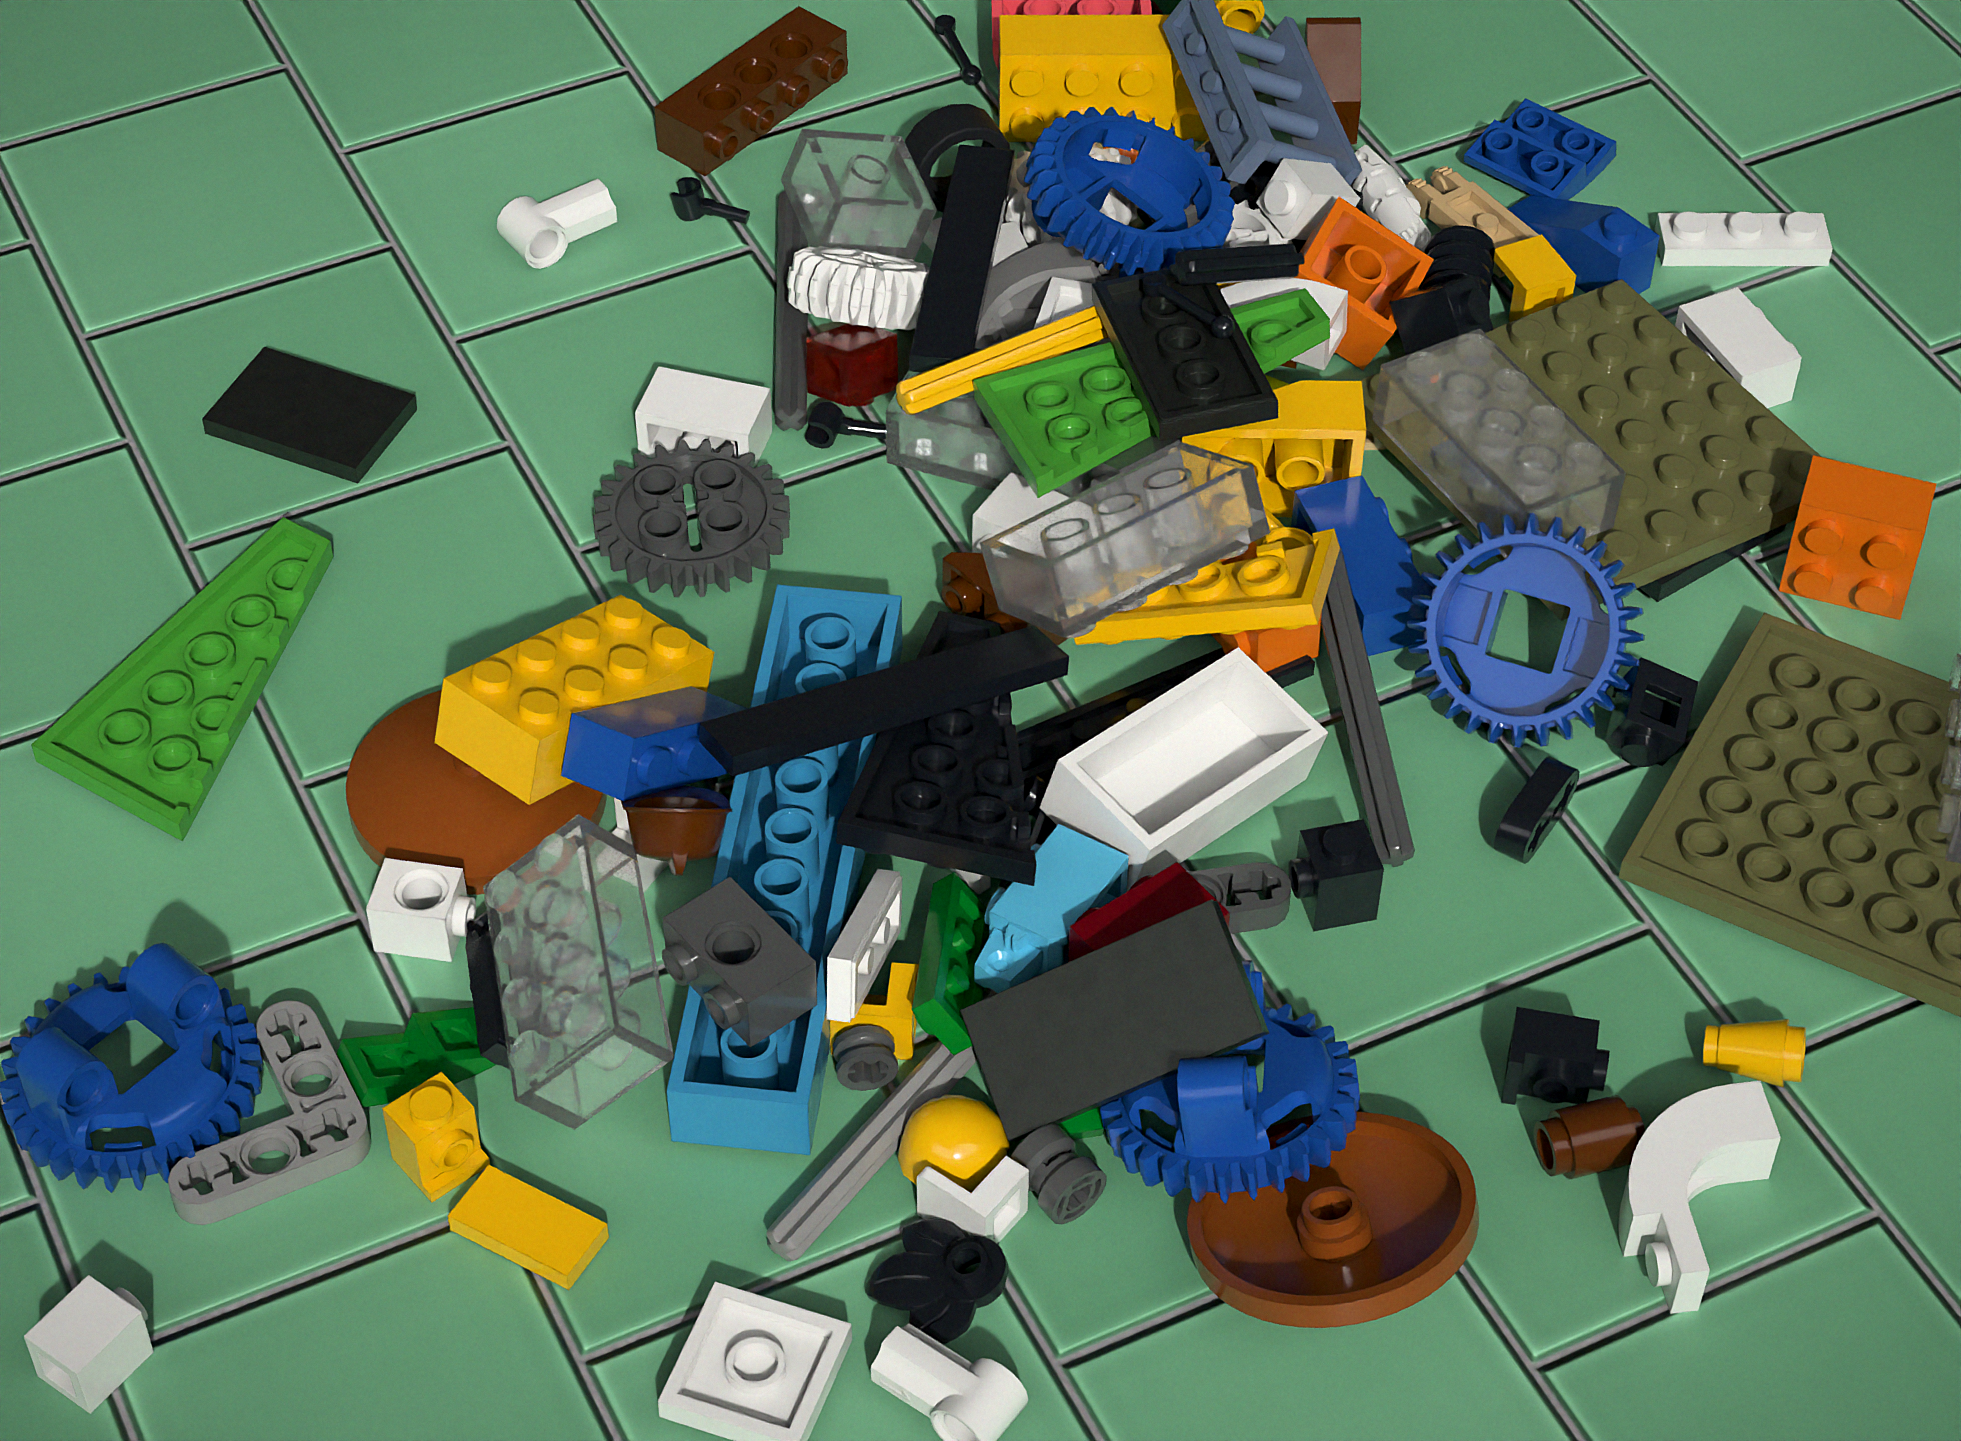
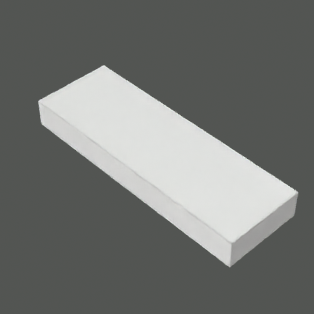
M876 870L827 957L826 1020L850 1023L852 1018H855L901 932L903 876H900L899 871Z

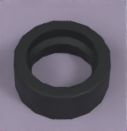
M971 104L947 105L932 111L916 123L906 137L900 156L903 173L927 207L942 213L944 211L952 174L946 177H931L930 173L932 166L940 155L951 146L966 140H983L981 147L1010 149L1009 142L984 109Z

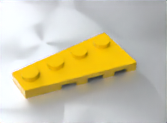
M1335 529L1312 533L1314 544L1284 550L1282 541L1256 546L1257 557L1222 565L1220 555L1197 560L1195 565L1185 569L1179 576L1167 578L1166 573L1159 569L1083 587L1069 624L1076 645L1093 643L1113 645L1128 640L1152 638L1173 640L1188 635L1211 633L1232 635L1247 630L1271 628L1292 630L1306 625H1318L1340 550Z

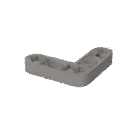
M290 1000L275 1003L261 1013L255 1026L262 1058L290 1116L195 1152L196 1156L192 1158L186 1156L178 1161L171 1169L168 1185L175 1211L181 1219L197 1225H207L221 1221L349 1170L361 1163L369 1154L371 1139L365 1112L316 1013L310 1006L300 1001ZM292 1030L295 1036H299L301 1052L292 1056L285 1037L280 1034L283 1031ZM309 1075H324L332 1080L327 1089L319 1094L303 1095L294 1090L295 1085ZM340 1129L341 1133L344 1136H348V1138L335 1142L334 1138L331 1135H327V1133ZM303 1140H306L308 1151L312 1153L305 1157H302L299 1144ZM282 1151L290 1157L286 1165L275 1172L263 1173L252 1168L254 1160L265 1152ZM239 1167L242 1182L235 1184L230 1169ZM206 1181L213 1191L200 1195L193 1186Z

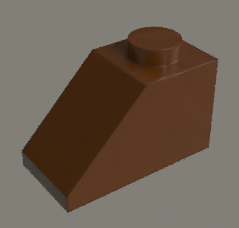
M1306 18L1304 37L1306 47L1350 144L1357 145L1361 109V18Z

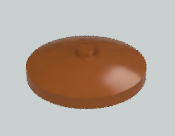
M442 690L419 697L393 711L367 734L357 748L347 773L346 801L352 829L364 852L379 867H382L385 858L463 868L467 895L496 893L514 889L536 881L557 870L571 860L585 846L597 829L604 814L607 795L577 782H573L528 805L434 743Z
M1356 1112V1129L1347 1133L1345 1149L1331 1151L1330 1165L1326 1168L1309 1164L1310 1176L1307 1182H1302L1291 1176L1284 1180L1285 1188L1283 1193L1280 1194L1271 1185L1258 1189L1255 1201H1253L1247 1191L1231 1193L1226 1204L1221 1200L1219 1193L1207 1192L1198 1203L1192 1197L1188 1207L1187 1230L1195 1266L1209 1289L1225 1303L1246 1315L1279 1325L1303 1328L1341 1327L1392 1315L1416 1304L1442 1287L1458 1271L1470 1254L1479 1228V1208L1474 1178L1468 1164L1452 1144L1424 1126L1399 1117L1378 1113ZM1313 1116L1293 1119L1268 1128L1266 1133L1270 1143V1150L1277 1148L1276 1141L1289 1134L1301 1123L1306 1124L1309 1128L1313 1124Z

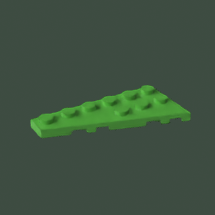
M1306 288L1230 309L1264 374L1330 338V318ZM1112 342L973 380L976 403L1037 498L1156 434Z
M282 517L33 742L31 746L36 762L183 841L333 559L330 540Z

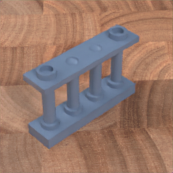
M1181 0L1162 27L1226 179L1245 184L1263 161L1280 165L1283 158L1331 163L1345 181L1351 185L1362 172V168L1295 20L1285 16L1267 39L1224 25L1214 0ZM1237 53L1256 58L1260 68L1241 63ZM1253 90L1273 96L1277 107L1257 101ZM1270 128L1290 134L1294 145L1274 140Z

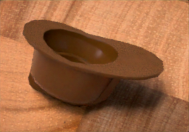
M679 786L621 801L623 810H626L632 846L635 853L641 857L667 861L671 873L675 876L683 875L687 862L709 859L717 855L727 815L733 810L728 799L721 793L692 786Z

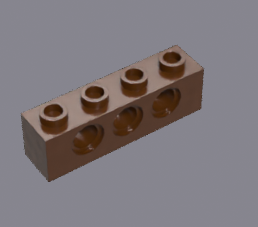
M800 6L796 7L654 107L657 150L703 176H707L848 74L847 31Z

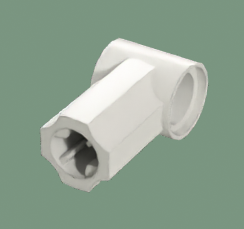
M596 179L541 203L527 196L512 200L501 210L497 218V229L499 234L530 266L542 269L556 263L564 255L568 243L616 223V206L609 195L608 188L599 179Z
M909 1323L901 1328L896 1326L881 1343L880 1351L871 1365V1381L929 1417L934 1430L943 1441H997L1026 1407L1029 1400L1027 1391L1020 1380L1002 1364L987 1358H980L971 1363Z

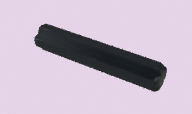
M1290 243L1181 250L1175 254V264L1169 266V271L1172 277L1178 278L1181 286L1290 279L1298 276L1299 265L1305 263L1304 254L1297 253L1295 245Z

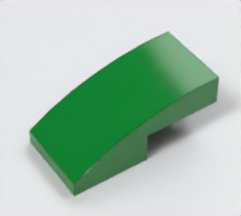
M474 1007L412 1013L405 1032L343 1038L336 1053L362 1108L391 1103L441 1071L453 1084H456L496 1066V1064L480 1055Z

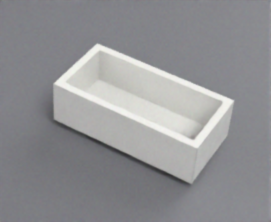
M1238 647L1058 759L1039 808L1056 825L1061 824L1129 855L1128 891L1140 878L1147 875L1154 876L1176 862L1180 864L1305 781L1329 732Z

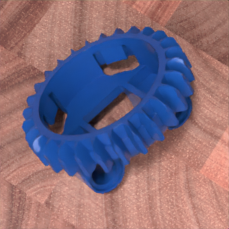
M1089 107L1084 112V115L1078 111H1070L1066 119L1062 117L1055 118L1049 128H1044L1042 134L1038 137L1026 163L1028 170L1025 174L1024 182L1030 184L1027 198L1032 200V213L1037 225L1045 233L1053 237H1062L1065 240L1063 243L1065 247L1072 246L1083 254V259H1091L1104 265L1106 270H1110L1116 262L1120 263L1117 268L1119 270V278L1169 269L1170 265L1175 264V254L1181 250L1222 248L1234 220L1232 211L1235 202L1229 197L1231 191L1230 184L1221 181L1223 173L1221 167L1208 166L1210 161L1209 152L1197 153L1193 149V138L1183 141L1175 136V127L1168 131L1155 125V117L1148 122L1139 120L1134 110H1131L1125 117L1119 116L1114 107H1109L1103 115L1094 107ZM1095 142L1102 143L1103 147L1119 148L1128 151L1132 148L1139 151L1135 162L1126 165L1117 162L1100 161L1089 156ZM1110 188H1115L1155 219L1156 222L1147 229L1142 230L1120 223L1100 212V209ZM1194 202L1197 219L1201 221L1188 228L1184 209Z
M1506 514L1501 517L1502 533L1494 535L1485 522L1481 521L1477 523L1479 542L1473 544L1462 534L1456 535L1455 541L1461 554L1454 558L1449 554L1438 551L1435 555L1440 564L1445 568L1442 575L1423 572L1421 578L1434 589L1431 596L1413 595L1411 599L1413 603L1426 609L1425 618L1407 621V627L1424 632V641L1410 645L1408 650L1409 653L1427 654L1429 663L1422 665L1415 671V675L1418 678L1436 677L1438 683L1426 695L1429 700L1442 698L1446 695L1451 698L1452 701L1443 713L1446 719H1452L1463 710L1469 714L1464 726V732L1472 734L1481 726L1482 722L1489 724L1487 734L1489 743L1496 744L1502 736L1504 729H1510L1513 746L1522 748L1527 731L1534 730L1535 738L1540 747L1548 746L1549 728L1555 726L1564 739H1573L1571 720L1578 717L1587 727L1593 728L1596 726V722L1590 708L1594 704L1609 711H1613L1616 708L1610 696L1606 694V691L1611 686L1629 690L1631 685L1623 676L1618 674L1621 665L1626 667L1640 666L1641 661L1629 653H1625L1627 643L1633 644L1645 640L1644 634L1628 630L1627 628L1628 620H1633L1644 614L1643 608L1624 606L1623 598L1628 597L1637 589L1636 584L1630 582L1616 585L1613 578L1620 573L1625 564L1621 560H1616L1603 566L1599 560L1603 557L1608 545L1604 541H1599L1591 546L1588 551L1585 550L1582 545L1585 542L1587 530L1581 526L1577 527L1568 539L1563 538V519L1559 517H1554L1548 526L1547 532L1540 531L1537 514H1527L1524 530H1517L1512 517ZM1508 545L1513 547L1506 559L1492 564L1479 574L1468 575L1462 571L1467 565L1474 569L1489 558L1501 554L1500 547ZM1586 571L1590 574V580L1601 595L1604 606H1607L1608 614L1601 609L1596 595L1586 582ZM1505 590L1519 592L1570 607L1569 617L1552 673H1545L1487 655V652L1491 653L1508 593ZM1439 647L1449 648L1456 655L1462 671L1469 679L1471 686L1470 694H1465L1459 688L1463 682L1456 674L1448 655L1441 656ZM1586 688L1581 694L1578 693L1563 704L1551 708L1550 712L1543 713L1545 708L1551 703L1565 698L1577 689Z
M167 943L154 944L136 958L130 969L128 966L122 967L119 982L108 984L107 979L99 972L94 974L93 985L84 990L74 983L68 985L70 997L61 1003L51 998L46 999L44 1003L48 1016L45 1019L28 1016L24 1021L30 1037H12L10 1044L15 1057L3 1059L1 1063L5 1078L7 1079L0 1082V1093L3 1102H5L2 1105L7 1124H10L15 1140L21 1150L29 1151L31 1159L37 1167H45L50 1164L51 1171L58 1181L66 1179L74 1172L78 1184L84 1190L91 1185L97 1176L103 1177L106 1189L111 1193L114 1192L120 1179L132 1178L135 1187L139 1191L143 1188L145 1176L159 1173L163 1180L168 1183L171 1169L178 1161L186 1156L192 1158L196 1156L195 1152L220 1143V1135L231 1138L240 1135L241 1126L239 1118L253 1116L254 1102L252 1097L261 1093L262 1082L260 1072L263 1070V1059L260 1046L257 1044L256 1028L254 1023H248L243 1004L232 1006L228 989L223 988L219 990L212 976ZM137 1020L176 1052L125 1093L119 1094L113 1072L89 1050L124 1022ZM212 1041L221 1049L220 1074L210 1070L213 1054ZM142 1126L152 1131L156 1144L155 1146L143 1148L142 1141L118 1144L106 1143L104 1146L105 1152L94 1151L89 1134L102 1128Z
M1243 960L1241 962L1270 1034L1221 1055L1256 1054L1265 1056L1263 1090L1261 1092L1258 1090L1255 1066H1248L1246 1056L1180 1058L1178 1073L1100 1107L1103 1128L1106 1130L1114 1156L1122 1158L1128 1173L1135 1174L1140 1172L1146 1186L1153 1187L1164 1181L1165 1190L1171 1197L1177 1195L1184 1188L1191 1189L1192 1197L1196 1203L1200 1202L1207 1192L1219 1193L1221 1200L1225 1204L1231 1193L1247 1191L1253 1201H1255L1258 1189L1270 1185L1281 1194L1285 1188L1284 1180L1291 1176L1302 1182L1308 1181L1310 1176L1309 1164L1322 1168L1328 1167L1331 1161V1151L1345 1149L1347 1133L1356 1129V1111L1359 1110L1360 1090L1356 1061L1349 1058L1347 1042H1335L1334 1028L1331 1025L1316 1029L1315 1015L1312 1013L1303 1015L1293 1021L1291 1005L1285 1004L1278 1010L1267 1007L1262 972L1255 971L1252 960ZM1302 1104H1311L1313 1124L1308 1128L1306 1124L1301 1123L1289 1134L1276 1141L1277 1148L1270 1150V1143L1266 1133L1268 1127L1285 1117L1295 1107ZM1142 1109L1154 1112L1164 1122L1177 1129L1174 1144L1159 1136L1151 1127L1146 1129L1145 1136H1143L1140 1120Z

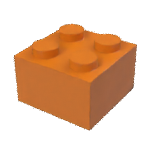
M1338 197L1310 233L1299 253L1304 254L1305 263L1299 265V274L1294 278L1312 280L1348 291L1347 331L1335 353L1359 369L1364 370L1397 329L1389 302L1417 291L1434 259L1341 197Z
M1813 455L1778 591L1900 620L1924 539L1937 483Z

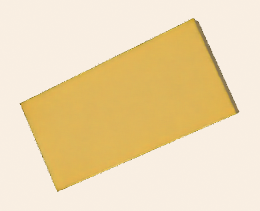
M491 1165L485 1168L448 1215L451 1231L567 1290H570L609 1238L607 1223Z

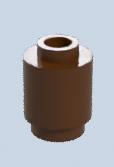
M1613 1095L1550 1111L1548 1119L1535 1123L1534 1140L1539 1160L1549 1176L1553 1177L1563 1174L1567 1179H1574L1630 1165L1634 1151L1645 1132V1128L1638 1110L1632 1105L1626 1106L1625 1102L1618 1095Z

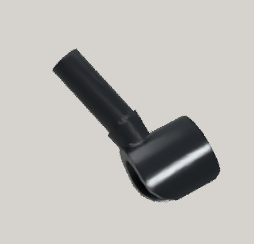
M684 177L679 179L677 185L680 193L673 192L670 194L675 213L683 221H694L705 214L747 224L750 211L719 203L714 199L705 198L701 182L697 178Z
M822 402L813 409L807 421L810 426L805 434V440L810 445L821 449L832 446L838 434L889 440L891 425L853 420V418L845 417L842 409L836 404Z

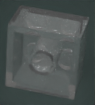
M802 129L781 177L783 187L810 247L857 248L859 250L877 251L882 254L896 255L897 257L914 260L937 211L902 136Z

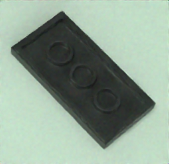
M1169 269L1091 284L1092 302L1159 441L1278 418V399L1217 284L1181 286L1178 278L1170 275ZM1155 273L1164 275L1167 279V286L1217 317L1222 315L1230 317L1234 321V333L1227 339L1216 338L1212 334L1210 326L1162 296L1150 297L1146 295L1143 291L1144 277Z
M1214 900L1204 902L960 1010L1007 1139L1014 1142L1026 1138L1042 1126L1059 1124L1178 1073L1180 1058L1216 1057L1270 1034L1219 903Z

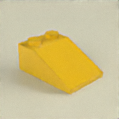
M1301 380L1273 390L1278 399V418L1181 437L1182 449L1201 516H1213L1221 509L1227 498L1244 491L1249 497H1256L1275 517H1292L1295 490L1361 476L1366 438L1362 381Z

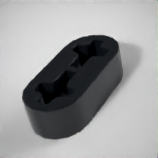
M1550 756L1546 757L1506 811L1495 836V851L1523 864L1528 863L1568 807L1577 787L1579 770Z

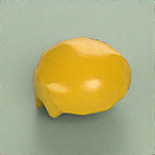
M945 1094L940 1098H932L912 1112L904 1128L897 1159L903 1175L915 1185H917V1176L926 1166H929L972 1193L1000 1161L1007 1156L1010 1144L1000 1117L984 1102L963 1095Z

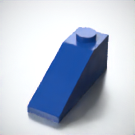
M1531 195L1508 208L1510 212L1536 233L1542 234L1577 275L1575 286L1585 293L1620 279L1624 280L1638 294L1650 288L1660 235L1619 207Z

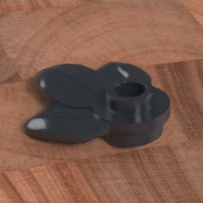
M923 1220L903 1228L902 1240L906 1252L892 1255L880 1263L865 1287V1293L869 1299L884 1306L910 1311L909 1324L944 1345L957 1339L969 1329L977 1308L991 1304L1001 1295L1008 1276V1262L1000 1246L991 1239L981 1236L966 1237L955 1224L945 1220ZM980 1263L974 1272L961 1274L967 1267Z

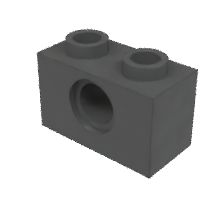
M731 877L663 917L665 949L662 950V960L667 971L679 985L686 986L689 984L704 999L705 1006L717 1025L725 1030L731 1027L749 1047L754 1046L817 1005L816 961Z

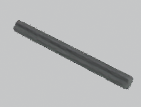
M786 189L778 197L775 424L783 431L789 428L799 431L807 423L808 313H803L788 302L789 288L787 287L789 266H792L794 253L808 247V196L800 189L794 193Z
M1340 546L1322 608L1321 625L1371 838L1381 863L1398 867L1403 865L1404 861L1414 856L1415 848L1345 559Z

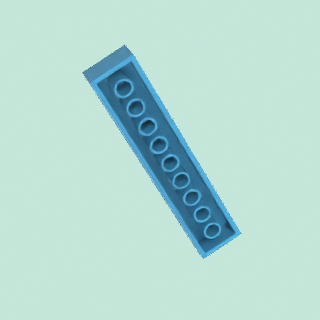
M777 585L750 708L899 665L903 648L902 596ZM881 732L735 776L729 802L733 810L727 815L711 888L731 877L816 961L817 1005L754 1046L749 1047L731 1027L725 1030L717 1025L710 1016L704 999L689 985L667 1086L671 1141L802 1155L811 1154L830 1050V1020H826L827 957L856 907L865 851L862 849L836 844L837 825Z

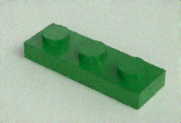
M955 872L933 883L912 1011L920 1027L927 1034L935 1035L953 1055L973 1046L960 1010L982 1001L984 987L974 982V964L989 938V925L984 920L987 908Z

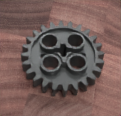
M680 440L677 452L670 454L660 444L656 445V458L649 460L645 456L636 453L633 455L634 469L617 465L615 467L616 481L603 480L601 483L602 496L594 498L595 539L599 543L600 555L610 557V567L613 572L626 569L627 581L631 585L647 577L649 592L655 593L665 583L672 585L674 597H679L686 586H694L699 597H705L707 585L716 583L726 593L730 591L729 578L734 576L749 584L752 582V566L768 571L771 568L770 554L782 555L783 539L790 536L789 496L784 495V481L782 479H773L772 466L770 464L756 467L755 454L752 452L743 455L739 459L734 458V445L728 444L719 453L712 452L710 440H704L698 451H690L686 441ZM691 484L694 487L701 551L694 552L690 549L686 505L684 504L683 485Z

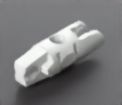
M1365 144L1355 152L1362 172L1350 187L1363 193V210L1369 217L1424 252L1425 246L1432 236L1427 226L1419 217L1421 207L1418 200L1405 186L1395 168L1385 162Z

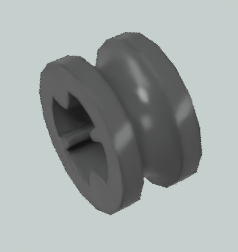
M866 1025L849 1029L836 1038L833 1043L834 1059L837 1061V1079L843 1086L858 1091L875 1090L894 1080L898 1073V1060L894 1054L895 1043L891 1033L882 1027Z

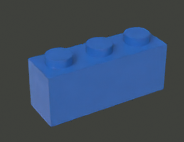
M1362 475L1295 490L1291 527L1304 530L1312 537V533L1335 529L1338 543L1343 551L1368 656L1409 647L1416 642L1424 641V632L1407 627L1408 620L1425 618L1426 609L1419 607L1411 599L1413 595L1431 596L1434 588L1421 578L1414 566L1412 552L1407 540L1403 537L1398 538L1389 522L1388 510L1383 499L1373 495Z
M689 686L572 713L561 776L621 801H626L728 774L724 767L699 742L700 723L749 708Z

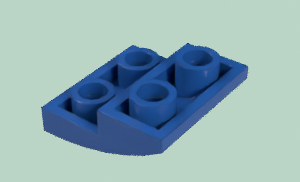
M1525 98L1505 123L1494 119L1464 154V162L1531 195L1569 200L1591 183L1615 158L1617 141Z

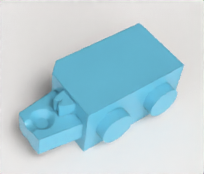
M1058 824L1042 845L1036 843L1031 847V850L1035 851L1037 864L1034 886L1012 882L1008 889L1001 887L992 896L984 918L985 923L989 925V938L974 964V982L984 988H990L998 994L1029 980L1032 976L1036 977L1068 963L1069 927L1085 911L1093 907L1101 908L1127 892L1129 855Z

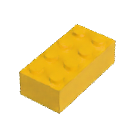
M999 15L998 116L999 129L1007 141L1037 142L1044 128H1049L1055 118L1062 117L1066 119L1070 111H1078L1084 115V112L1089 107H1094L1101 115L1109 107H1114L1119 116L1125 117L1131 110H1134L1139 120L1148 122L1155 117L1156 126L1167 131L1175 127V136L1183 141L1193 138L1194 141L1208 140L1207 131L1162 27L1169 15Z
M620 594L443 678L434 743L520 800L531 805L575 782L561 776L572 713L689 686L707 692L715 652L691 638L684 630L673 627L647 611L637 601Z

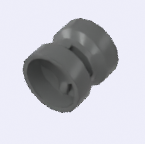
M1049 1124L1029 1134L1018 1145L1010 1158L1029 1170L1028 1191H1035L1038 1194L1039 1207L1055 1224H1066L1083 1215L1095 1204L1106 1186L1107 1176L1090 1157H1079L1075 1153L1076 1143L1059 1125Z

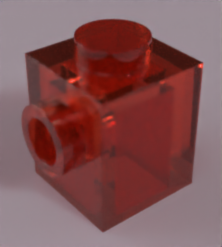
M848 323L806 338L807 391L809 394L847 407L870 405L875 401V397L896 390V385L898 384L896 333L878 327L873 329L868 326H853Z

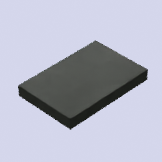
M263 347L205 414L202 421L205 434L358 484L417 411V404L414 394Z

